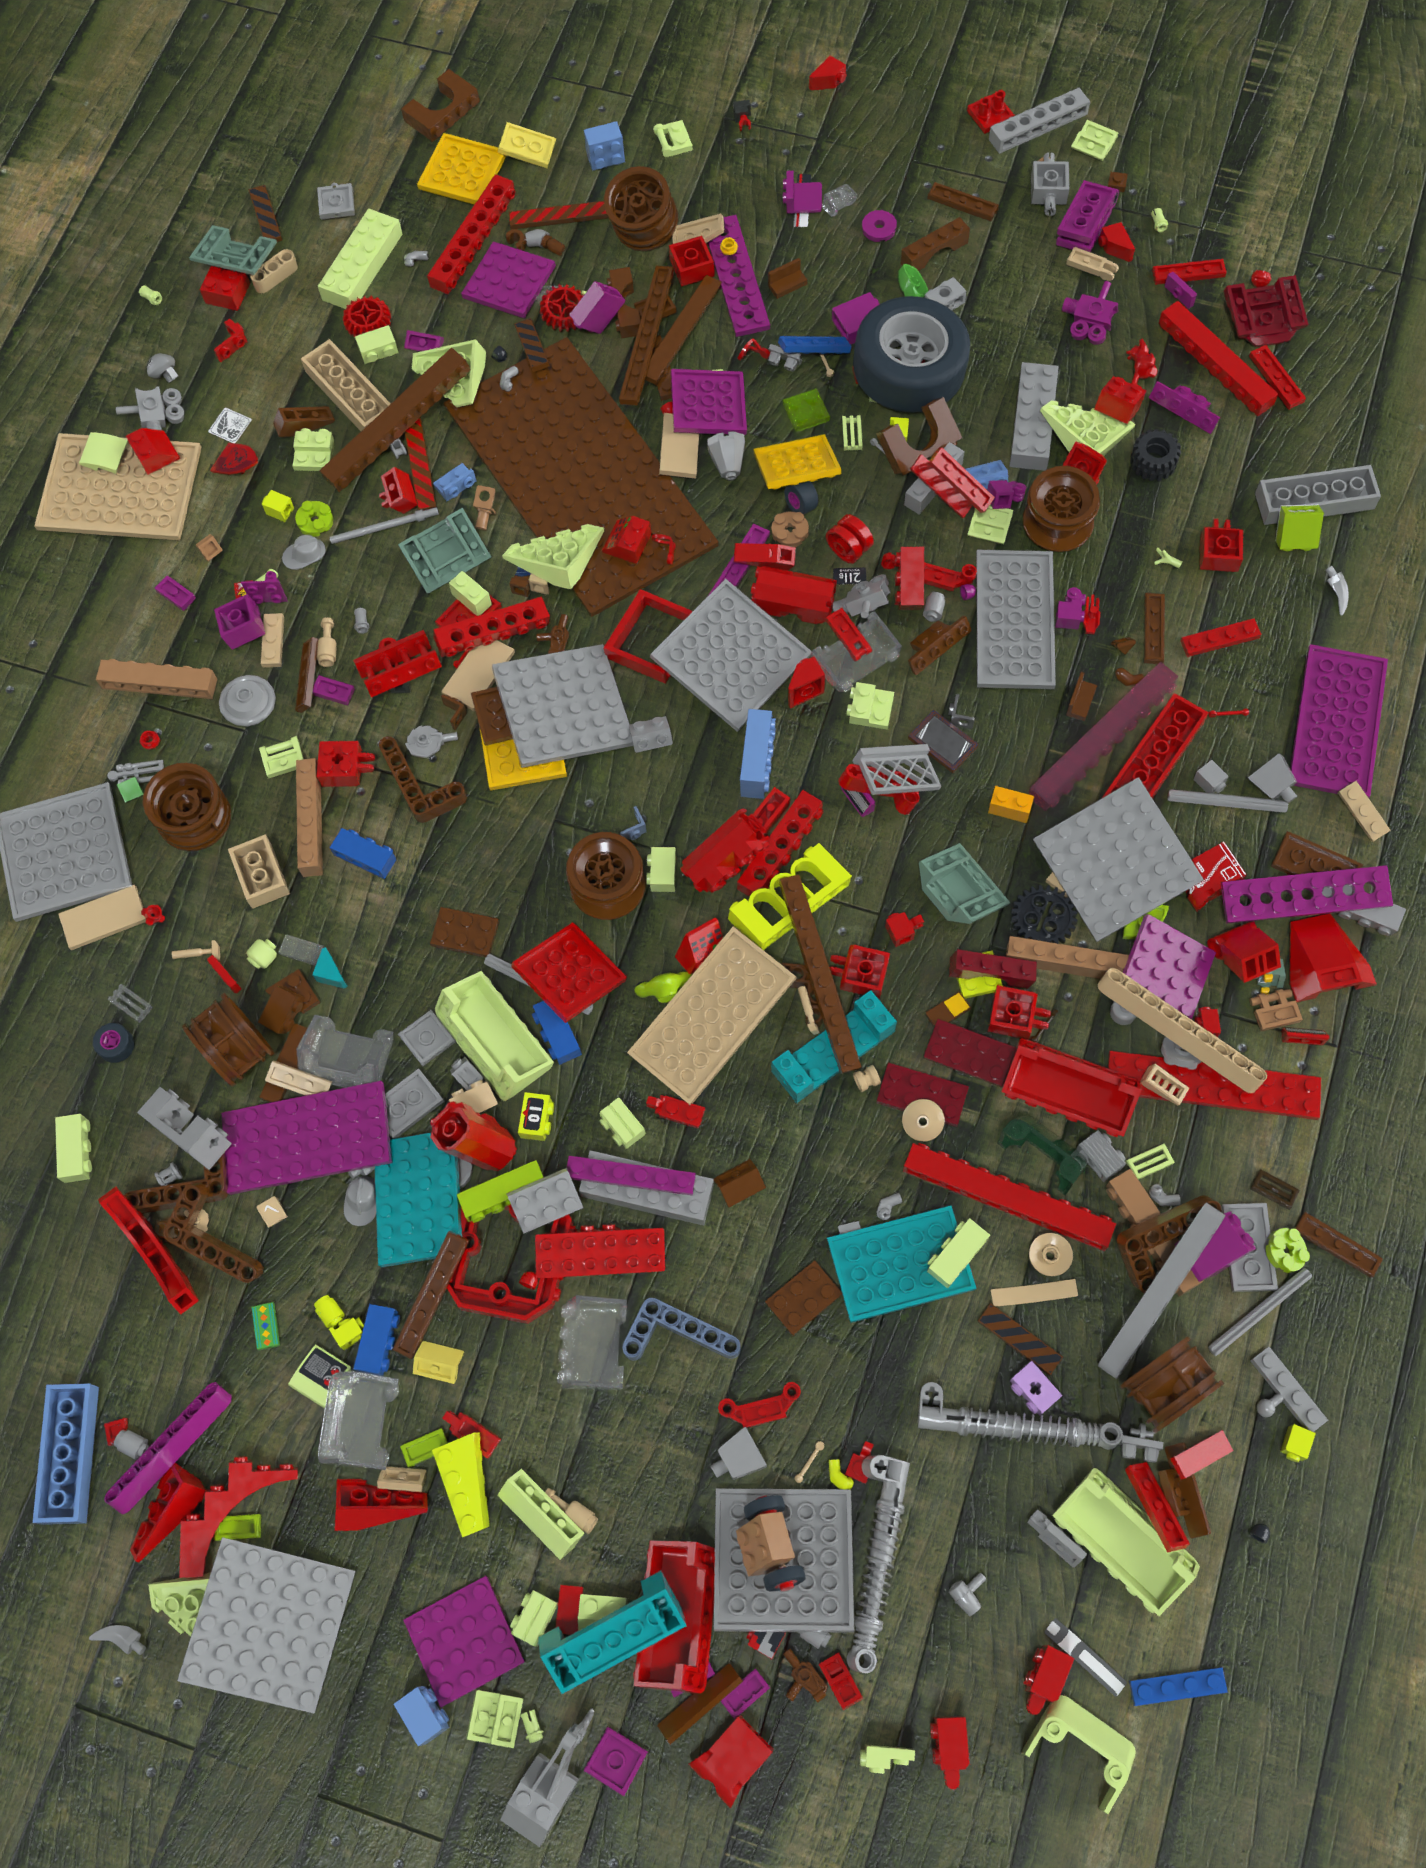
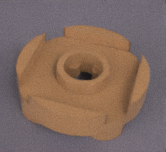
M801 512L777 514L771 527L772 537L781 545L797 547L808 537V522ZM792 527L794 529L792 532H789L786 528Z

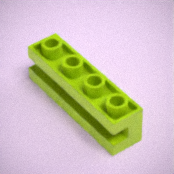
M537 1160L456 1195L468 1222L473 1221L475 1223L483 1220L485 1215L499 1213L506 1206L510 1205L507 1193L544 1177Z

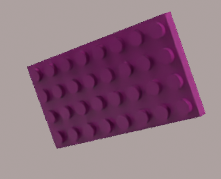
M1309 645L1290 768L1297 780V783L1293 786L1338 794L1339 791L1357 781L1367 797L1370 798L1388 659Z
M382 1081L221 1113L222 1129L228 1134L226 1139L232 1143L225 1151L227 1193L230 1195L392 1163L385 1089Z

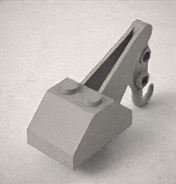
M593 1708L588 1711L580 1724L574 1723L572 1728H569L551 1759L541 1753L537 1755L518 1784L501 1817L502 1822L539 1847L544 1843L579 1781L577 1777L567 1770L574 1748L580 1744L587 1732L586 1729L594 1715ZM563 1748L566 1752L560 1765H558L554 1760Z

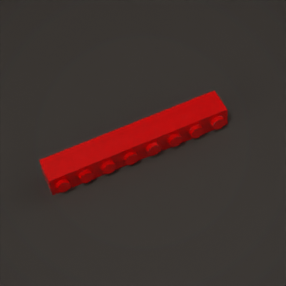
M1176 301L1162 311L1159 320L1162 329L1166 330L1188 353H1191L1201 365L1210 371L1211 375L1222 382L1223 386L1228 388L1238 400H1241L1251 412L1260 416L1275 404L1278 393L1179 301Z

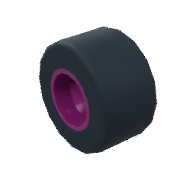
M810 481L785 487V499L793 512H801L804 515L817 507L818 495Z
M108 1023L96 1031L92 1045L95 1052L105 1061L119 1063L131 1055L134 1049V1039L132 1034L122 1025Z

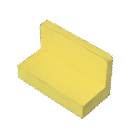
M423 1341L414 1356L412 1374L454 1384L457 1380L458 1365L464 1351Z

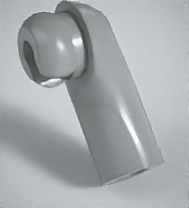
M413 251L405 255V266H413V260H428V251Z
M1155 1184L1151 1186L1149 1191L1150 1197L1160 1206L1180 1205L1179 1194L1166 1195L1160 1185Z

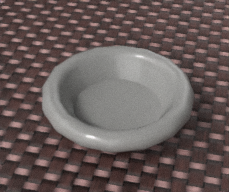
M245 675L237 677L222 690L219 699L220 711L227 721L236 726L248 727L259 724L274 709L276 701L275 692L270 683L259 676Z

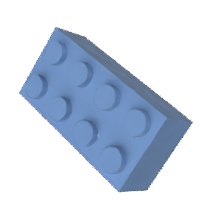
M748 710L740 776L741 797L764 799L765 792H769V774H771V757H773L774 749L773 740L775 739L776 719L772 718V711Z

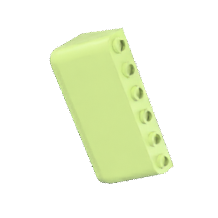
M482 971L442 989L435 1006L437 1018L500 1099L506 1101L514 1097L551 1069L554 1063L551 1056L545 1052L538 1039L533 1037L526 1024L518 1018L514 1009L506 1003L502 994L495 989L490 979Z
M1096 1468L1089 1472L1053 1514L1055 1522L1062 1529H1067L1079 1545H1084L1090 1551V1555L1094 1560L1099 1563L1102 1562L1108 1568L1107 1570L1112 1577L1120 1579L1130 1594L1133 1596L1137 1595L1143 1601L1145 1608L1151 1613L1155 1612L1160 1616L1197 1576L1200 1566L1194 1557L1185 1549L1167 1553L1149 1516Z

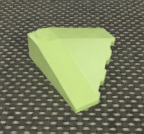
M476 339L413 353L412 370L422 375L451 347L466 359L471 370L443 396L449 398L456 407L473 404L485 368L486 351Z
M1051 400L1040 409L1068 452L1071 451L1074 443L1077 441L1088 445L1105 456L1135 427L1132 421L1126 424L1094 410V408L1090 411L1081 410L1082 406L1074 404L1061 407L1058 406L1057 401Z
M586 524L581 526V530L570 532V529L556 533V537L545 539L542 536L531 539L530 544L520 546L519 543L512 544L502 556L503 559L555 586L571 589L580 579L604 533V528Z
M206 1573L203 1577L177 1578L148 1584L151 1607L157 1613L161 1612V1610L171 1618L168 1623L180 1634L185 1631L191 1636L211 1573Z

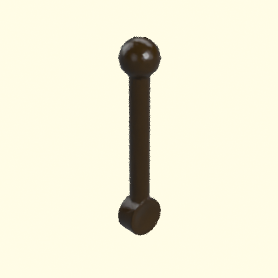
M1053 1010L1050 1017L1046 1020L1047 1023L1052 1021L1058 1010ZM1040 1029L1030 1040L1038 1043V1038L1044 1030Z

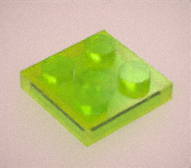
M817 388L783 399L784 408L796 432L830 421V415Z

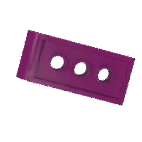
M1084 180L1058 227L1057 234L1059 236L1056 245L1072 250L1074 247L1091 252L1101 233L1102 227L1105 226L1112 212V208L1116 205L1119 190Z

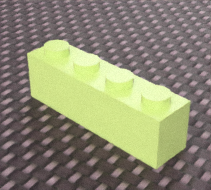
M522 1469L511 1476L498 1493L502 1501L560 1560L576 1546L584 1535V1532Z

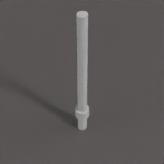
M435 507L422 511V509L417 510L414 514L331 536L330 541L334 544L413 521H424L425 518L439 515L438 509Z

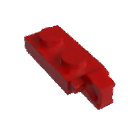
M660 1095V1098L648 1096L646 1102L647 1107L656 1109L655 1114L659 1115V1117L697 1129L700 1128L706 1110L705 1107L692 1103L689 1105L685 1101Z
M449 1410L442 1417V1419L451 1424L449 1430L459 1439L469 1434L480 1432V1450L486 1458L491 1457L501 1441V1438L467 1414L460 1412L456 1415Z

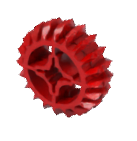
M559 284L558 288L552 286V291H546V295H543L542 301H540V314L543 321H546L547 326L552 325L553 330L558 327L560 332L563 329H566L567 332L569 328L576 329L570 313L584 296L581 295L580 289L575 290L574 286L569 288L568 284L562 287Z
M364 295L362 299L357 297V301L351 300V305H346V310H343L344 326L350 336L355 337L388 325L390 326L391 314L385 302L380 301L378 297L374 299L372 295L369 298Z

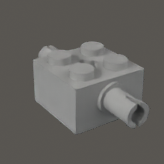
M1046 153L1043 156L1044 161H1033L1031 173V204H1045V214L1049 216V210L1050 216L1056 213L1055 204H1067L1069 194V162L1054 161L1055 155L1053 153L1050 154L1051 158H1049V153Z

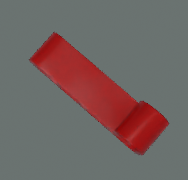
M849 764L839 778V785L846 790L871 794L860 766ZM868 767L874 773L877 771L874 767ZM880 771L877 774L885 780H888L889 778L887 775L883 774ZM894 772V774L898 775L902 779L905 778V775L901 772ZM909 777L907 778V782H909L912 785H917V782L913 781ZM893 779L889 781L895 786L901 785ZM874 780L876 788L884 787V785ZM919 791L879 794L881 796L894 797L896 810L904 815L910 814L920 799Z

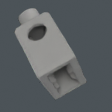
M1277 754L1248 777L1273 800L1281 795L1288 804L1297 797L1291 789L1297 783V780L1282 754Z
M746 1427L741 1429L717 1450L721 1460L710 1466L716 1478L729 1472L733 1480L767 1467Z

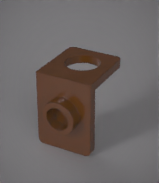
M442 694L443 704L456 711L450 720L452 728L456 730L467 714L465 706L457 698H450Z

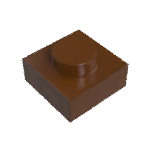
M1110 172L1108 187L1118 189L1119 192H1125L1128 174Z

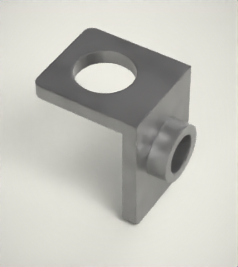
M956 694L954 704L950 703L948 715H952L951 723L954 726L972 729L974 717L955 714L959 694ZM959 720H966L969 723H962Z

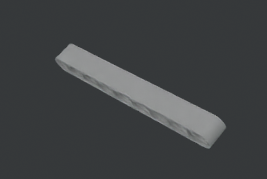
M1208 1203L1204 1204L1099 1362L1098 1367L1115 1379L1119 1378L1224 1220L1225 1214Z

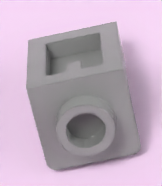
M466 1057L463 1059L458 1058L451 1065V1074L467 1091L472 1089L471 1084L483 1079V1076Z

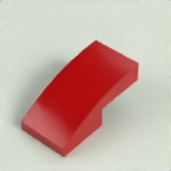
M839 1653L819 1664L843 1711L863 1699Z

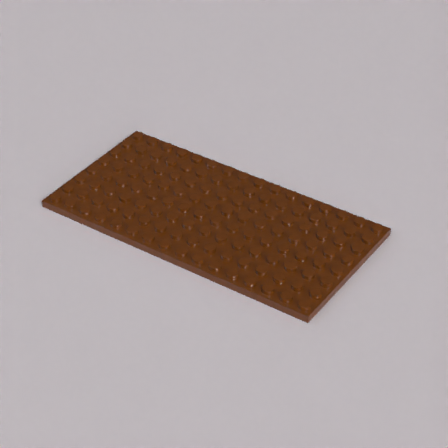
M566 337L544 349L550 367L533 372L527 358L513 365L517 367L518 374L510 378L512 383L510 391L502 390L500 387L501 376L504 372L502 371L479 383L473 404L456 407L451 403L450 399L443 402V404L536 538L544 536L545 539L556 537V533L570 529V532L581 530V526L586 524L604 528V533L580 579L571 588L590 616L593 617L638 592L640 589L647 587L719 546V542L670 475L659 474L660 462ZM630 516L650 521L651 536L637 564L602 552L616 521ZM653 534H662L672 538L676 545L673 552L674 561L672 565L667 564L669 545L653 541Z

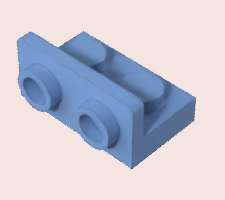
M1001 460L966 469L986 489L988 488L989 481L1007 480L1008 482V470Z
M462 463L435 481L433 485L444 499L448 501L451 498H455L466 488L471 487L476 482L474 471L472 469L468 470Z

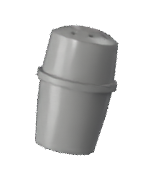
M979 1573L968 1585L962 1580L957 1581L949 1590L954 1602L969 1616H972L981 1608V1604L973 1592L986 1580L982 1573Z

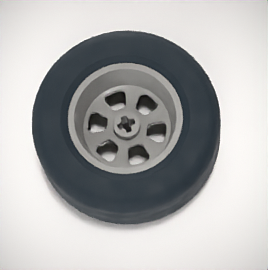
M915 296L898 297L885 301L873 308L864 317L858 328L853 357L856 380L862 390L872 400L895 411L923 412L922 406L941 397H944L945 401L948 402L958 392L965 378L970 355L969 334L961 319L951 309L937 301ZM924 359L930 360L929 362L921 363Z

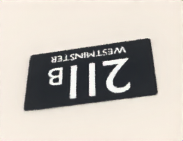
M833 568V579L837 580V585L858 584L862 581H867L866 568Z

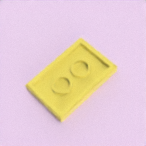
M507 122L498 153L548 168L556 138Z

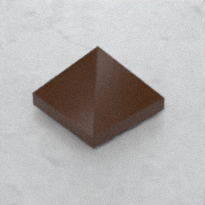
M1130 637L1111 642V645L1124 655L1136 644V640Z

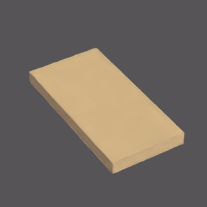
M664 413L659 474L696 478L699 433L673 432V414Z
M497 640L487 646L480 645L469 651L441 693L450 698H457L465 707L475 712L471 693L491 688L495 682L492 664L508 662L514 655L515 650Z
M135 885L59 913L70 950L90 944L146 921L145 917L141 914L143 905Z

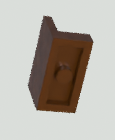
M799 258L768 272V287L776 299L807 285L808 282L801 271V260Z
M1083 672L1080 673L1066 716L1085 721L1097 685L1082 681L1085 674Z
M751 1159L713 1178L728 1208L766 1188L757 1167Z

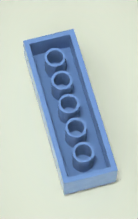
M46 1385L33 1523L42 1525L87 1524L99 1387L95 1385Z

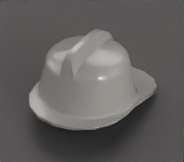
M301 535L295 540L294 544L284 551L282 557L283 564L292 570L301 569L320 560L325 555V545L322 541L311 535Z
M361 1176L354 1179L346 1190L344 1215L352 1225L365 1226L375 1218V1180L371 1177Z

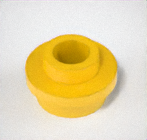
M730 237L723 239L720 244V250L725 255H732L738 249L736 241Z

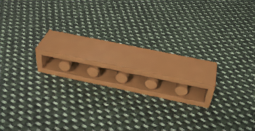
M109 659L101 660L96 681L102 689L213 699L217 677L213 670L209 668L196 669L189 666L175 667L170 664L155 665L150 662L143 664L134 661L121 662Z
M316 758L296 760L298 869L303 877L323 875L321 784L317 779L318 762Z
M1010 936L1006 950V957L1037 962V969L1102 979L1110 968L1118 969L1123 973L1129 955L1013 936Z
M1131 1169L1110 1180L1106 1185L1108 1196L1111 1200L1117 1202L1119 1205L1118 1210L1124 1219H1128L1131 1224L1130 1228L1161 1214ZM1152 1231L1147 1234V1238L1151 1236ZM1177 1237L1147 1250V1254L1149 1256L1152 1255L1156 1261L1155 1266L1159 1272L1176 1246L1174 1244L1179 1241ZM1190 1270L1175 1293L1180 1297L1200 1285L1203 1281L1199 1282Z

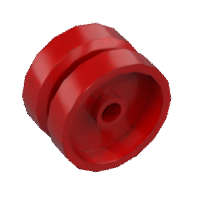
M846 514L837 522V525H834L826 533V540L831 550L847 563L854 564L862 556V553H865L874 544L872 533L868 527L851 514Z

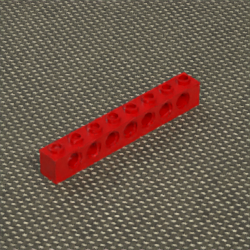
M496 174L493 176L427 275L430 288L449 294L455 288L458 279L464 274L468 264L473 261L475 253L481 249L483 241L490 235L491 229L498 223L499 217L506 211L509 202L514 199L516 191L512 180Z

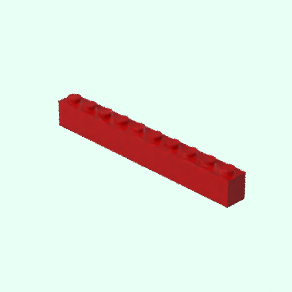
M913 1143L903 1172L1104 1252L1108 1248L1116 1223L1112 1222L1111 1218L1104 1215L1096 1216L1091 1214V1211L1087 1208L1071 1206V1203L1067 1200L1053 1199L1050 1197V1194L1044 1191L1035 1192L1030 1190V1187L1026 1184H1015L1010 1182V1179L1006 1176L992 1175L985 1168H974L969 1166L970 1163L965 1160H954L949 1158L950 1156L945 1152L938 1151L936 1153L929 1150L930 1148L924 1144L918 1143L916 1145Z

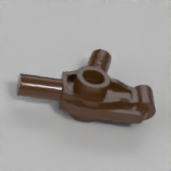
M561 614L558 626L552 627L551 633L536 634L537 641H551L548 654L565 651L569 638V632L566 629L568 616L565 614Z
M791 1649L787 1650L783 1655L794 1668L791 1675L795 1682L785 1696L793 1702L802 1687H804L819 1703L827 1696L825 1693L828 1686L810 1663L800 1662Z

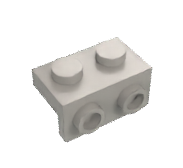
M666 716L655 717L652 720L643 722L638 721L629 726L636 753L673 744Z

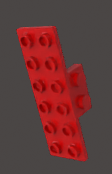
M603 1224L602 1228H594V1225H582L581 1229H575V1232L536 1234L537 1278L665 1271L664 1229L621 1230L615 1227V1224Z

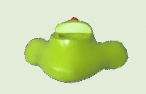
M686 970L679 971L677 974H660L649 982H639L634 991L640 998L655 996L660 1003H669L678 993V989L683 987L692 974H689Z

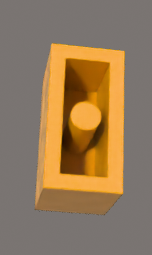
M995 786L988 813L1027 823L1034 796Z

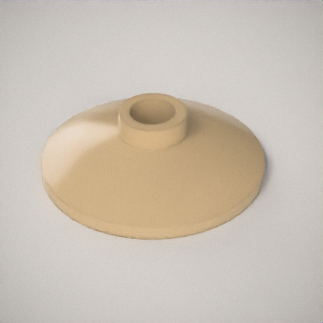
M915 1100L904 1110L902 1116L904 1130L915 1140H932L941 1133L944 1127L943 1111L931 1100ZM925 1118L927 1120V1123L925 1125H921L919 1123V1119Z
M1045 1233L1038 1236L1032 1242L1029 1249V1258L1032 1266L1039 1273L1046 1276H1058L1066 1272L1073 1260V1251L1069 1242L1064 1237L1055 1233ZM1052 1253L1054 1259H1047L1046 1254Z

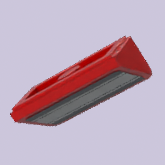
M1282 1027V1042L1324 1045L1329 1040V1035L1323 1030Z

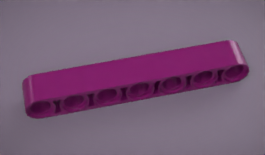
M216 1382L206 1386L107 1491L104 1501L120 1514L128 1513L228 1407L232 1400L231 1394Z

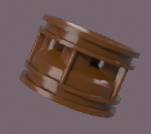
M223 993L221 995L222 1000L218 1001L215 999L211 1006L197 1017L190 1019L192 1022L190 1025L185 1023L182 1025V1028L216 1072L229 1085L234 1087L237 1084L235 1081L237 1078L240 1080L244 1079L243 1074L260 1060L265 1062L267 1054L272 1056L275 1053L241 1009L228 995Z
M1189 1336L1119 1386L1122 1390L1124 1388L1128 1390L1129 1394L1126 1395L1128 1398L1132 1396L1138 1404L1144 1405L1152 1417L1145 1422L1147 1424L1151 1422L1155 1428L1152 1429L1154 1434L1224 1384L1222 1380L1217 1382L1214 1378L1217 1373L1211 1369L1197 1350V1347L1194 1346L1192 1348L1188 1342L1191 1340Z

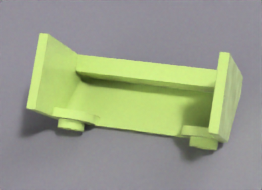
M1060 1695L1059 1700L1049 1703L1021 1753L1024 1756L1030 1757L1041 1736L1050 1742L1057 1743L1065 1737L1068 1731L1109 1760L1104 1768L1103 1775L1105 1781L1111 1787L1098 1808L1102 1812L1109 1814L1128 1780L1136 1754L1135 1747L1128 1739L1073 1700Z

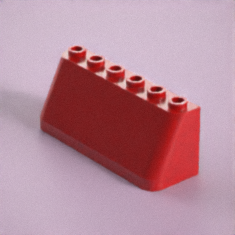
M1021 1038L1002 1088V1092L1010 1099L1017 1100L1019 1098L1025 1100V1103L1032 1107L1039 1105L1051 1114L1057 1115V1113L1066 1115V1119L1073 1122L1078 1120L1085 1122V1125L1092 1129H1098L1099 1127L1114 1137H1118V1135L1124 1137L1142 1091L1141 1082L1133 1077Z
M650 1541L644 1580L662 1571L682 1607L686 1627L636 1653V1668L633 1674L634 1686L702 1693L707 1683L714 1611L715 1548L698 1542Z

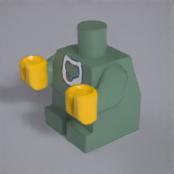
M1280 959L1281 968L1255 978L1257 979V985L1261 986L1260 993L1269 994V986L1283 988L1286 978L1283 959Z

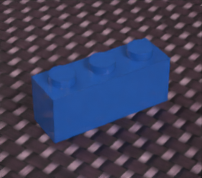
M341 828L330 846L334 856L383 879L386 878L396 861L391 848L385 845L381 847L371 838L366 837L364 839L351 829L347 831Z
M544 1001L533 1005L535 1011L532 1013L536 1025L541 1024L543 1030L540 1031L544 1042L548 1041L551 1046L548 1051L552 1060L557 1059L560 1065L582 1055L568 1022L565 1023Z
M369 1304L353 1368L355 1371L383 1377L384 1372L388 1371L390 1364L388 1354L389 1350H392L394 1347L395 1337H393L395 1328L397 1329L400 1323V1316L397 1310Z

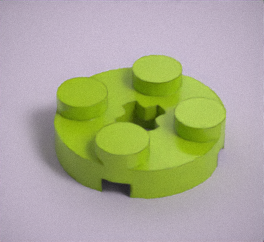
M304 501L295 516L297 526L301 532L313 537L320 536V533L324 531H329L334 521L330 507L320 501ZM314 516L318 517V519H315L314 521L311 520V518Z
M1281 1228L1270 1233L1267 1238L1269 1241L1268 1245H1266V1255L1276 1269L1280 1268L1285 1273H1291L1301 1269L1310 1258L1306 1244L1296 1229ZM1286 1246L1289 1249V1253L1284 1252Z

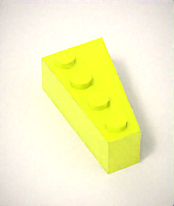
M480 1432L469 1434L432 1450L462 1537L490 1527L487 1497L485 1496L484 1488L485 1478L482 1469V1451L480 1450L479 1441Z

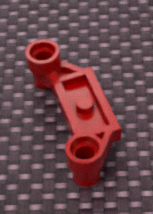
M924 562V584L954 592L955 588L972 584L976 578L977 569L972 564L964 565L962 571L957 572Z
M789 1382L784 1386L783 1393L779 1396L740 1406L735 1405L731 1399H723L718 1405V1410L721 1416L742 1424L743 1428H750L787 1418L786 1412L793 1402L800 1397L801 1390L798 1384ZM789 1390H794L796 1394L794 1396H789L787 1392ZM725 1406L732 1408L728 1413L724 1412L723 1409Z

